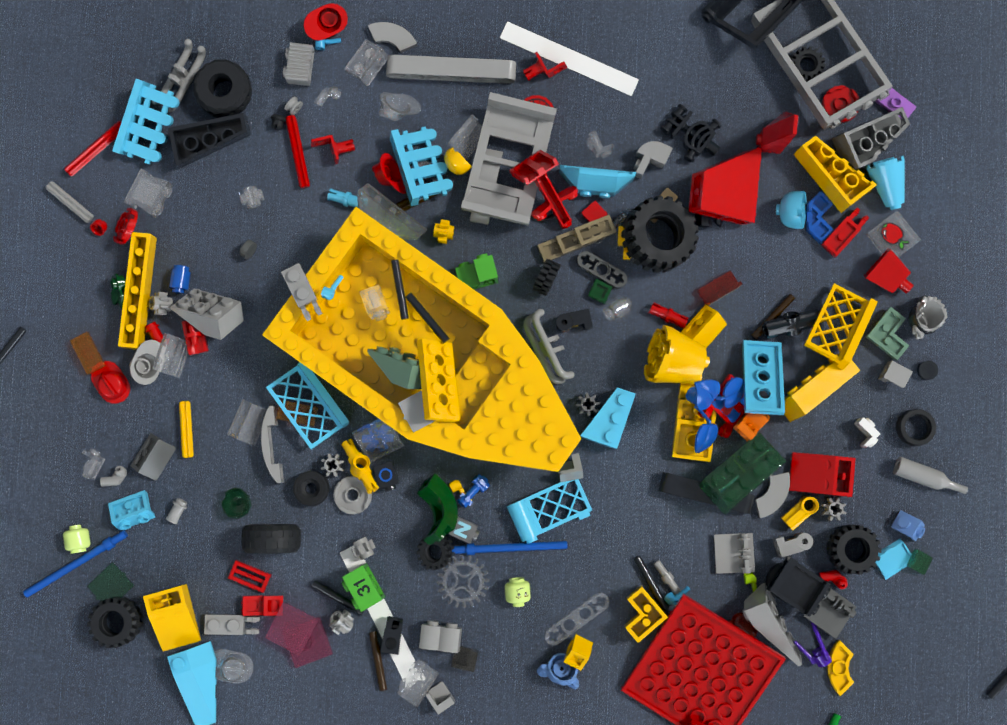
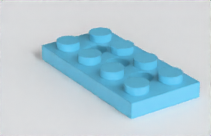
M743 340L744 413L784 415L782 342ZM758 357L766 358L767 363H760ZM765 374L768 380L762 381L758 375ZM764 391L768 393L769 398H762L759 392Z

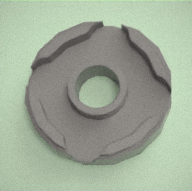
M349 476L338 482L334 489L333 497L341 511L346 514H357L368 508L372 501L373 493L368 494L361 480L354 476ZM352 489L358 492V498L355 501L348 498V492Z

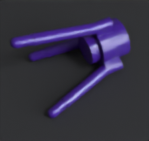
M811 622L820 646L812 651L813 656L796 640L793 643L810 660L812 665L817 663L818 667H825L832 662V659L823 644L817 626Z

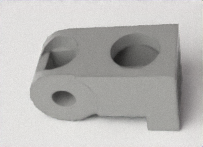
M797 533L793 538L786 540L782 536L772 538L777 556L781 558L808 550L813 545V538L808 533Z

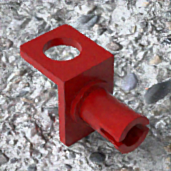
M535 52L538 58L537 63L524 69L523 72L528 81L542 72L546 73L548 78H551L566 69L567 65L563 61L547 70L538 52Z
M332 135L311 139V147L330 144L335 164L339 162V154L355 151L352 139L338 143L334 141Z

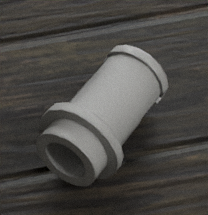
M180 498L172 502L173 506L166 517V520L174 524L178 523L184 509H187V502Z

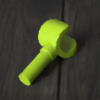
M744 573L745 584H751L754 592L757 589L756 576L753 573Z

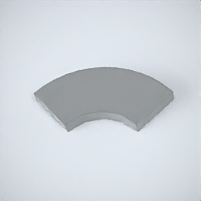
M378 22L368 25L376 44L390 43L400 53L418 46L414 37L397 24Z
M789 472L769 476L767 491L761 497L755 499L759 518L774 513L785 501L790 487Z

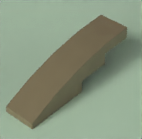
M607 215L558 235L554 239L538 244L537 248L545 263L546 259H557L616 233V229L610 215Z

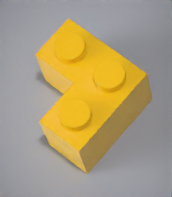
M641 585L626 597L638 614L624 625L637 643L668 618Z

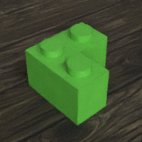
M487 253L476 256L477 259L473 260L474 263L472 264L464 262L455 268L458 279L472 289L498 283L493 256H488Z

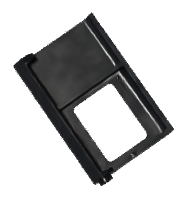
M711 0L701 12L705 22H711L749 47L756 49L803 0H783L751 34H745L724 21V18L742 0Z

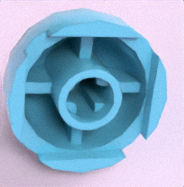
M789 192L782 197L780 204L776 205V215H780V221L784 226L793 229L804 228L806 221L805 204H807L806 192Z

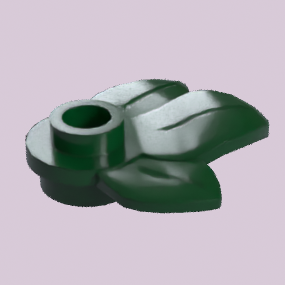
M114 274L110 279L112 287L111 301L113 305L119 303L122 309L124 300L122 290H125V279L123 275Z

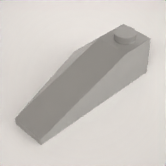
M763 583L744 601L743 615L747 621L750 620L756 630L797 666H801V653L793 643L794 638L791 632L786 633L787 627L783 615L778 616L775 606L777 603L771 592L766 589V583Z

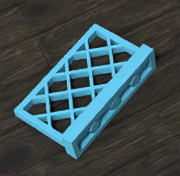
M300 362L296 367L266 387L311 450L349 424V420L313 371ZM295 372H298L301 376L300 385L289 383L290 376ZM278 384L286 385L285 395H276L272 388ZM288 386L300 388L298 398L287 396ZM302 388L312 391V400L300 399ZM286 399L297 401L296 411H289L285 408ZM300 401L311 403L309 413L298 412ZM313 403L323 406V416L312 414ZM297 415L309 416L307 427L299 426L296 423ZM311 417L322 418L321 429L309 427ZM324 419L333 420L337 427L331 431L323 430ZM309 430L320 432L319 439L313 444L307 438Z

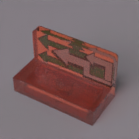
M730 270L697 291L704 303L709 306L743 284L741 281L737 282Z

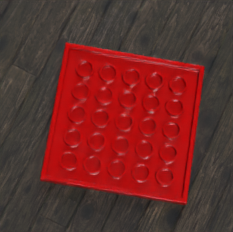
M682 594L621 687V691L675 725H689L691 719L706 725H741L786 658L692 598Z

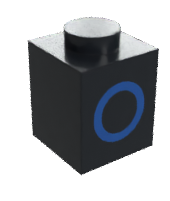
M393 461L373 467L380 489L384 488L386 492L396 489V484H400Z

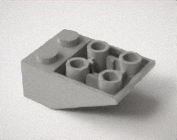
M200 289L191 290L171 306V310L204 335L220 340L244 321L241 301Z

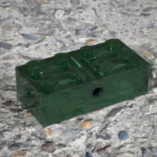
M759 432L752 440H749L705 477L699 487L726 515L778 471L786 460Z

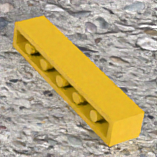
M133 232L131 235L118 346L124 349L137 350L140 344L145 341V327L147 325L157 241L155 236L148 233Z

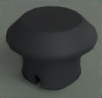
M278 114L272 115L270 117L272 119V128L283 129V123H286L285 117Z

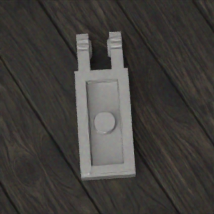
M300 263L281 271L307 321L311 320V315L305 307L312 303L318 316L323 314L316 301L318 299Z
M205 614L204 634H259V629L245 628V622L256 623L260 621V617L242 616L239 614Z

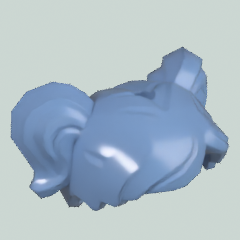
M565 653L554 654L548 661V664H541L537 668L539 676L548 677L554 683L568 686L575 690L579 687V680L577 679L578 669L564 663Z

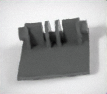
M830 588L827 597L822 598L819 602L820 607L817 613L810 617L804 615V617L837 639L849 618H853L856 615V606Z

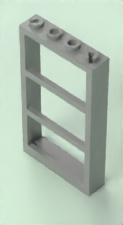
M776 0L755 12L751 20L754 27L757 28L783 0ZM821 0L833 19L783 48L773 32L764 40L824 131L828 128H836L841 124L840 121L845 118L847 120L853 118L860 109L866 110L870 108L874 101L885 99L890 95L889 91L893 87L834 0ZM838 25L856 53L806 82L788 56V53ZM861 59L880 87L829 117L811 90V87Z

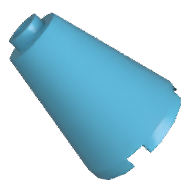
M904 155L899 156L900 160L891 157L873 162V167H870L869 164L865 165L871 180L877 184L875 188L885 207H890V210L901 208V204L905 203Z

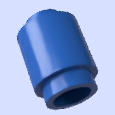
M174 265V269L171 270L169 288L173 289L172 292L184 294V291H188L191 275L189 267Z

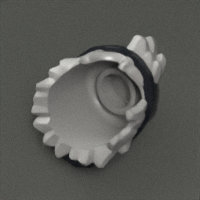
M921 296L909 312V324L912 328V334L915 335L917 340L922 339L926 334L934 333L935 330L942 327L945 319L948 318L946 308H944L945 305L941 303V300H937V297Z

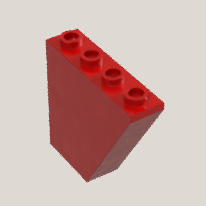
M762 148L747 150L693 173L689 212L740 225L755 223Z

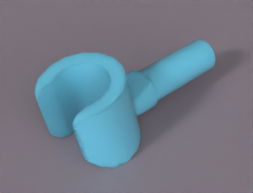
M342 275L338 276L331 288L323 287L321 292L322 298L327 300L333 299L337 286L344 278Z

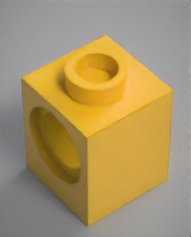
M575 634L567 647L564 663L581 671L590 658L593 642Z

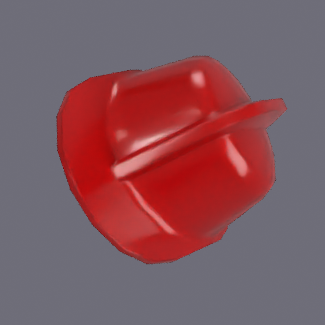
M330 3L307 14L303 26L310 38L320 41L344 30L348 17L343 7Z
M382 154L380 162L372 167L377 181L381 185L393 186L398 192L406 194L397 162L390 154Z
M102 361L93 368L91 373L92 383L105 401L112 404L120 403L129 396V381L115 363Z

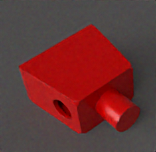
M889 248L886 249L864 275L865 278L891 293H894L899 288L907 294L914 286L906 279L911 272Z

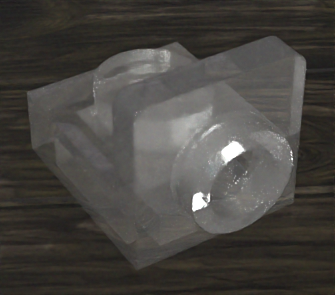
M90 448V450L83 449L81 453L91 459L84 464L82 476L87 479H95L105 458L100 456L101 452Z

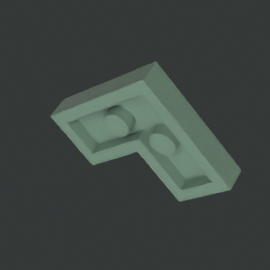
M892 307L886 310L866 336L867 339L895 361L910 346L894 334L906 318Z

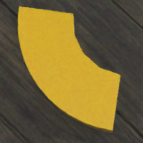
M837 640L829 654L832 662L827 665V672L832 687L841 696L854 683L848 669L849 662L854 654L840 640Z

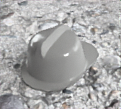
M147 340L137 348L129 365L131 376L137 383L142 385L151 384L158 377L166 357L165 348L160 342Z

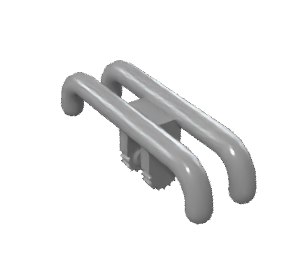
M185 39L184 51L178 62L174 64V69L171 74L169 73L168 79L161 92L167 94L174 84L179 86L180 88L175 95L179 102L183 99L206 55L205 48L199 46L197 48V58L189 72H187L184 65L193 48L190 39ZM151 101L153 105H160V103ZM169 107L168 112L171 113L177 108Z
M538 309L525 318L523 327L550 381L555 384H562L566 379L573 378L574 372H566L561 367L556 353L565 348L563 345L552 348L550 343L556 342L559 336L557 334L547 338L540 323V317L545 312L543 309ZM531 323H533V326H534V328H535V330H536V332H537V335H538V337H539V339H540V342H538V340H537V338H536V336H535V334H534V332H533V329H532V327H531ZM546 357L549 358V360H550V362H551V364H552V366H553L555 372L557 373V375H558L559 377H557V376L554 375V373H553V371H552V369H551V367H550V365H549V363H548Z

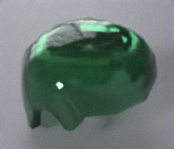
M234 487L227 490L224 500L221 501L223 511L232 519H240L246 516L251 508L250 496L241 488Z

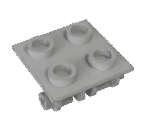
M753 533L714 535L716 574L755 572Z

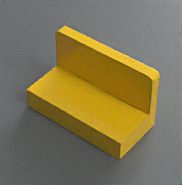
M705 304L681 333L707 348L725 328L727 323L718 311Z

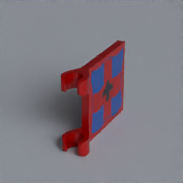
M729 374L720 385L718 396H724L723 390L729 380L735 378L732 374ZM744 393L740 401L731 408L723 406L724 400L714 399L710 407L703 410L708 418H710L714 411L726 422L718 429V434L721 437L728 438L732 433L733 427L744 414ZM698 411L697 414H698L701 418H704V417L700 414V412Z

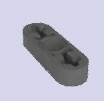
M588 251L581 252L578 255L577 265L581 269L613 286V288H623L627 283V275L623 271ZM586 256H588L589 262L594 263V260H596L597 263L595 264L593 270H591L590 268L592 267V265H590L589 263L583 265V260L580 258H585ZM599 265L607 267L605 275L597 273L596 269ZM611 270H613L614 272L612 273V275L615 277L621 275V280L624 282H619L618 284H616L615 279L613 277H610V280L606 278L609 276Z

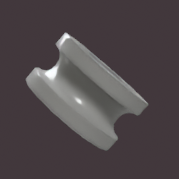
M295 96L287 102L284 108L286 111H290L291 115L298 113L303 106V102H298V98Z

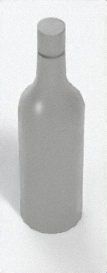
M899 457L895 463L893 474L935 490L948 488L966 494L968 491V487L949 480L942 471L904 457Z

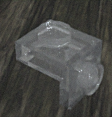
M596 130L588 133L586 143L589 150H593L596 158L601 157L603 159L612 155L615 148L614 144L603 147Z

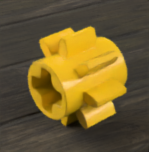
M441 219L440 224L435 223L433 237L438 238V243L447 244V239L453 240L454 226L450 225L449 220Z

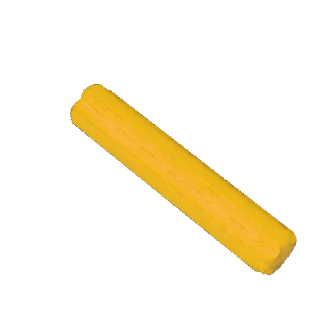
M189 401L179 402L182 457L191 458L194 456L191 406Z

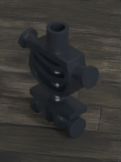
M679 104L678 109L671 113L673 118H667V123L665 126H661L660 129L669 135L673 127L675 131L670 137L672 139L675 138L680 130L686 133L683 146L689 151L684 156V159L693 163L695 155L700 156L703 150L714 156L720 149V146L714 143L712 139L716 134L714 130L720 129L721 124L718 120L713 119L710 125L705 121H698L689 127L686 122L693 112L690 111L685 118L682 117L683 113H687L688 110L685 106ZM697 127H701L698 131L694 130ZM688 135H690V137H692V140H691L690 144H689V142H688V140H687ZM695 140L698 142L696 148L694 147Z

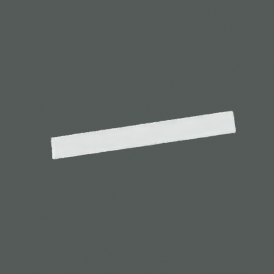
M510 22L506 23L500 36L501 39L530 52H538L540 56L560 64L564 61L567 68L632 96L639 81L635 77Z
M354 546L340 552L349 573L366 564L365 560H361L359 556L355 558L351 550L355 548ZM385 599L367 608L382 639L387 617H393ZM401 634L399 655H390L408 688L423 680L424 677Z

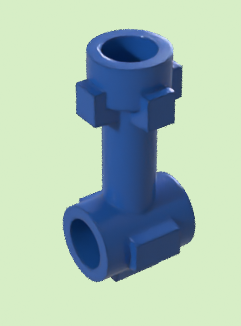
M476 475L471 481L474 485L466 494L461 493L459 495L458 503L464 508L470 506L473 503L471 499L479 490L483 493L490 486L489 480L484 475Z

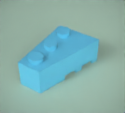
M617 387L581 433L580 437L612 449H617L636 394Z

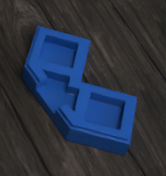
M819 191L806 204V231L819 244L834 231L821 217L833 205L831 200L822 191Z

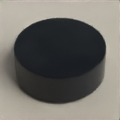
M924 361L919 364L917 373L920 378L931 380L937 376L938 366L933 361Z

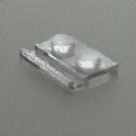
M164 333L152 370L180 378L188 356L186 340Z

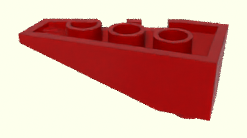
M783 112L764 127L760 134L756 136L758 148H762V152L781 154L797 134L798 115Z

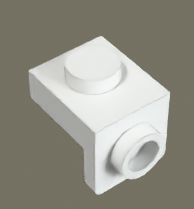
M859 418L854 425L867 437L860 446L862 448H871L877 443V437L880 433L874 428L875 424L869 418Z

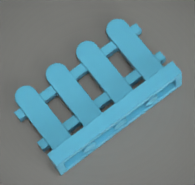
M135 79L112 151L123 155L127 154L131 158H133V155L144 158V163L151 164V161L159 162L162 156L159 151L155 150L157 143L165 144L168 140L167 135L161 132L163 125L171 126L174 121L173 117L167 114L169 107L177 108L180 103L179 99L173 96L174 92L168 90L166 94L155 90L156 86ZM151 101L163 104L162 111L149 108ZM145 119L156 122V129L143 126ZM139 137L150 140V147L137 144Z
M425 126L421 127V131L408 133L406 130L402 132L403 135H400L398 129L392 130L390 142L410 205H418L420 198H423L425 201L431 195L441 193L442 196H446L447 192L452 190L453 182L450 179L443 180L442 175L447 172V166L444 162L437 163L436 158L441 156L442 148L438 145L432 146L431 141L436 139V131L434 129H426ZM426 144L425 148L413 150V145ZM431 160L432 164L418 166L417 162ZM436 176L437 181L424 184L423 179Z

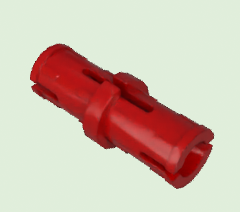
M653 302L649 314L663 319L664 322L673 323L683 329L689 318L678 314L672 308L668 309Z

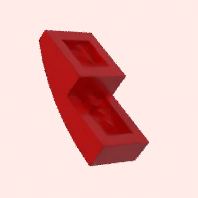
M283 595L242 596V616L283 615Z

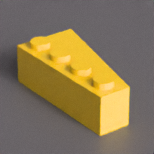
M817 136L807 141L793 154L840 213L877 186L875 182L867 180L861 171H856L852 168L846 159L838 157L835 151Z
M829 359L830 363L828 365H821L815 370V375L812 377L809 375L801 381L802 384L799 387L795 386L788 391V395L784 397V415L789 422L806 415L860 371L856 364L851 360L848 366L842 370L837 367L838 363Z

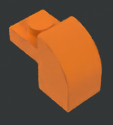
M746 413L733 428L746 441L752 440L757 432L769 421L770 416L768 414Z

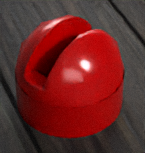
M97 219L90 225V229L95 235L102 236L107 230V223L104 220Z

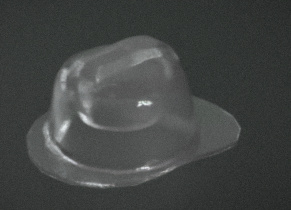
M386 92L380 94L382 103L379 115L381 117L398 121L405 115H414L421 111L420 103L411 96Z
M227 649L214 651L217 659L215 678L217 680L236 684L243 683L251 677L254 664L247 654Z

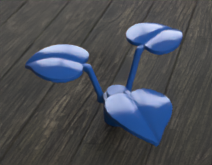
M735 377L729 380L723 390L724 396H718L720 383L712 379L694 382L695 387L688 389L686 400L695 404L694 408L700 412L707 424H702L697 431L695 438L696 454L709 448L716 440L718 434L717 425L711 424V420L703 410L709 408L714 399L724 400L723 406L726 408L735 406L744 393V380L742 378Z

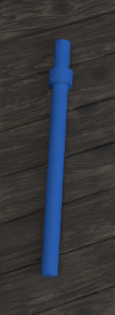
M123 530L112 538H106L102 541V544L24 590L25 597L28 598L105 550H111L118 542L128 537L126 531Z
M567 541L474 545V543L466 544L467 546H454L452 552H455L454 554L467 553V555H475V553L567 549Z

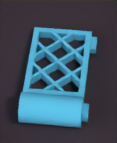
M579 479L557 483L506 506L521 541H526L527 544L538 540L537 536L572 519L578 517L579 520L590 516L589 512L592 511ZM575 482L577 486L575 495L565 491L567 483ZM552 490L561 492L557 503L547 499L549 492ZM563 494L574 497L570 508L560 504ZM536 497L544 500L540 511L532 508L529 500ZM576 498L582 500L587 509L580 512L574 510L573 506ZM546 501L556 505L553 516L542 512ZM559 506L569 510L565 519L555 517ZM541 514L551 518L549 526L543 529L539 523Z

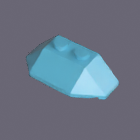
M560 165L559 173L570 186L577 187V193H580V196L591 197V195H599V198L609 199L610 196L614 197L630 184L636 176V172Z

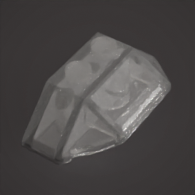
M369 183L358 190V208L401 239L417 240L427 231L423 225Z

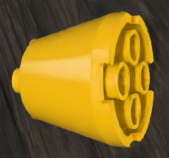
M663 325L661 329H656L648 345V365L645 364L644 376L647 381L654 383H694L701 381L703 370L708 367L710 357L707 356L705 346L673 327Z

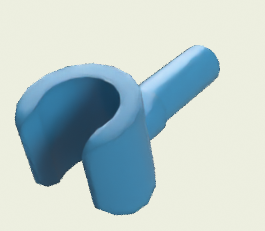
M341 38L316 40L315 49L325 50V44L341 43Z
M686 586L676 595L670 592L665 596L664 600L669 605L675 606L682 594H686L690 591V588Z

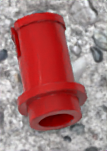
M152 322L147 325L145 332L149 333L152 340H156L162 345L167 342L159 329V324Z

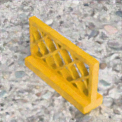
M834 283L804 346L838 363L837 367L844 370L854 356L878 301L872 298L868 301ZM834 292L842 294L843 300L836 301L833 295ZM856 301L860 303V309L853 310L850 302ZM846 303L849 311L841 313L838 305ZM834 306L837 314L829 316L826 308ZM851 315L853 324L846 325L843 317ZM839 318L842 326L834 328L831 320ZM827 321L830 329L822 331L819 323ZM844 330L847 338L839 340L836 332ZM832 333L835 342L827 343L824 335ZM819 336L823 345L818 346L812 343V338ZM837 345L840 352L839 355L831 353L829 347Z

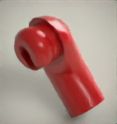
M837 570L819 573L820 578L825 581H831L839 589H845L848 586L846 577Z

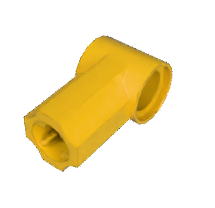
M803 496L781 519L793 531L811 514L817 512L819 503L814 497ZM807 500L813 502V507L810 510L804 508V503Z

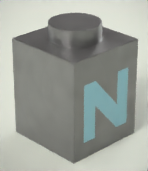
M458 516L455 529L449 535L470 544L472 540L476 541L480 531L477 530L478 525Z

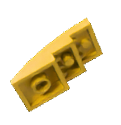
M680 383L672 457L711 462L713 444L706 450L695 453L697 431L702 424H707L706 420L697 414L698 410L694 408L695 404L686 400L688 389L695 387L694 383ZM714 411L712 412V415L709 418L711 420V424H716L715 421L717 413Z

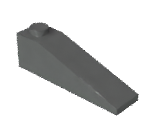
M903 107L836 136L832 138L838 155L846 159L853 167L859 169L874 162L878 158L877 156L886 150L888 145L910 123Z

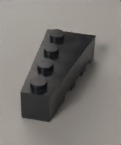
M244 113L168 128L175 164L180 168L251 135L248 118Z

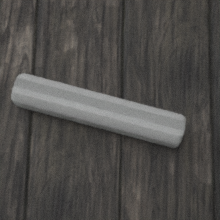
M52 181L48 183L46 190L86 223L91 222L94 218L93 214Z

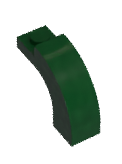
M434 473L423 482L417 492L427 502L433 512V525L424 539L428 545L436 541L440 542L445 535L453 531L458 518L457 504L453 493L448 485Z

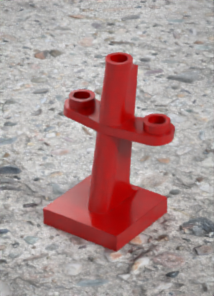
M539 150L509 171L514 178L526 185L534 181L546 200L532 211V217L537 221H541L547 217L546 213L551 209L561 228L566 229L572 225V219L562 201L576 198L578 196V189L576 186H570L557 193L547 176V172L559 163L552 155Z

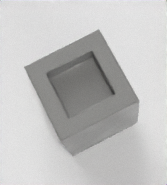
M889 361L886 363L878 379L904 388L913 371L894 361Z
M579 453L571 454L572 461L565 462L558 471L560 482L583 478Z
M443 681L425 693L438 715L455 703L454 697Z

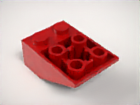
M792 452L789 491L852 497L856 458Z

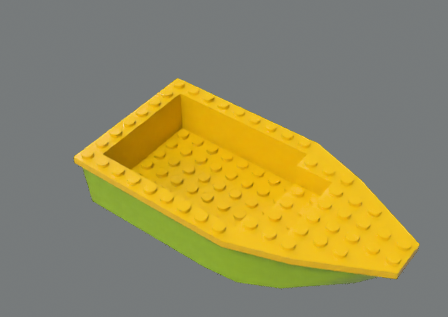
M357 207L354 208L306 274L323 314L318 316L312 303L305 306L311 315V320L307 321L301 309L297 306L293 295H291L262 334L411 441L471 459L558 472L581 440L539 359L503 310ZM397 259L399 260L405 297L412 292L450 338L447 342L452 343L460 414V421H435L414 433L407 420H404V414L398 403L422 391V389H406L391 383L367 352L368 349H376L377 346L387 348L388 350L389 347L401 349L400 353H412L416 355V359H419L417 340L441 341L407 299L409 319L401 320L391 261ZM342 275L344 278L337 286L333 299L327 300L322 298L321 292L323 287L331 288L338 276Z

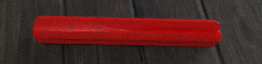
M290 115L285 119L300 188H308L310 183L297 119L295 115Z
M121 121L115 123L64 168L70 176H74L117 138Z

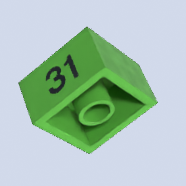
M367 563L342 577L344 589L346 592L350 591L353 596L351 601L354 607L360 609L361 612L386 597Z

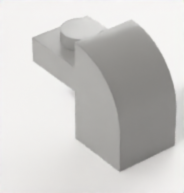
M651 141L642 145L636 154V157L640 159L637 160L633 168L636 170L635 177L641 179L649 163L663 169L673 148L658 141Z

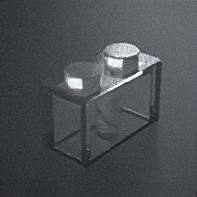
M376 285L360 291L367 315L376 321L387 318L386 314H389L390 310L381 287Z

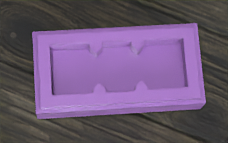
M893 88L889 91L890 95L881 101L879 99L875 101L888 112L903 107L907 118L916 108L914 104Z

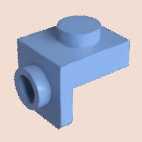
M900 510L891 526L894 530L910 537L914 541L921 538L925 532V524L922 520Z

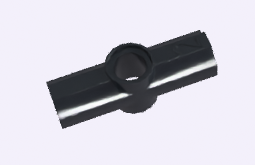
M813 309L801 313L795 311L784 313L781 318L763 322L762 331L767 339L781 335L797 336L801 334V330L813 327L820 311Z

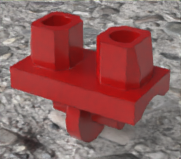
M182 321L188 354L191 356L208 352L206 336L187 321Z

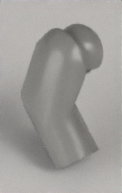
M117 466L115 468L116 471H114L111 477H101V487L120 485L127 476V470L123 466Z

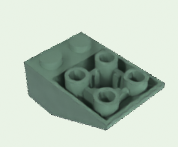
M377 346L376 349L367 350L391 383L406 389H422L419 359L415 358V354L407 352L403 354L400 353L401 349L389 347L388 350L387 348Z

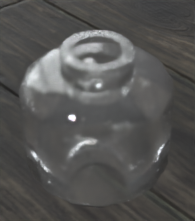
M616 295L605 302L603 314L609 322L620 323L631 315L632 303L627 297L624 298L621 295Z

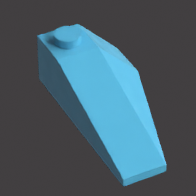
M211 641L168 656L173 677L194 724L210 725L216 723L215 685H217V678H215L217 659Z

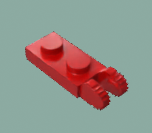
M858 207L821 244L834 258L858 234L861 227L869 219L866 215L860 219L858 224L852 221L859 214L860 209Z

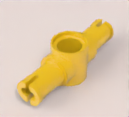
M348 439V442L347 440L344 441L341 446L349 457L351 474L362 481L368 494H371L372 491H377L379 486L372 477L369 458L357 450L352 439ZM356 464H361L364 468H359Z

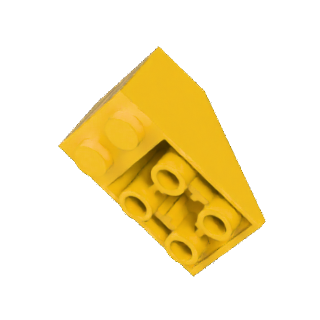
M187 584L143 596L149 620L162 651L201 641Z

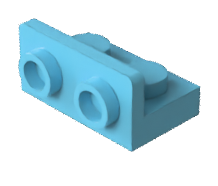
M145 490L108 503L111 523L118 530H127L131 526L146 523L150 519L155 518V513L150 508L148 493Z

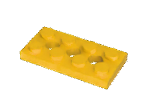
M429 339L417 340L424 419L445 422L460 421L452 343L446 342L443 344L442 341Z

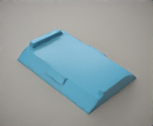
M899 538L883 548L881 553L878 552V556L881 558L879 561L876 560L875 563L886 580L915 561L905 543Z

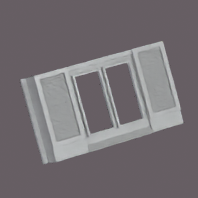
M490 92L461 210L529 225L538 188L534 181L529 185L525 184L524 189L521 190L480 180L479 177L483 161L512 168L519 164V162L485 154L490 136L533 146L532 155L539 150L546 152L557 108Z

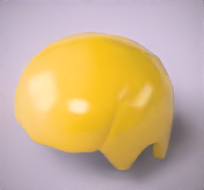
M452 147L444 155L445 164L452 173L463 175L472 168V165L459 152H455Z

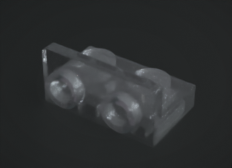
M365 39L344 70L360 79L364 85L369 86L386 63L388 55L382 47Z
M419 659L411 665L408 677L401 681L400 689L397 692L398 695L415 707L420 705L439 672L427 665V662Z

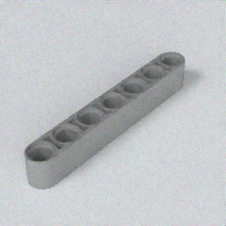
M387 56L386 76L397 79L514 83L516 80V62L497 59Z

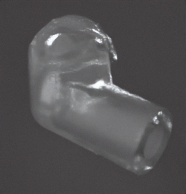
M336 86L322 89L314 103L322 107L328 98L338 99L341 96V91Z

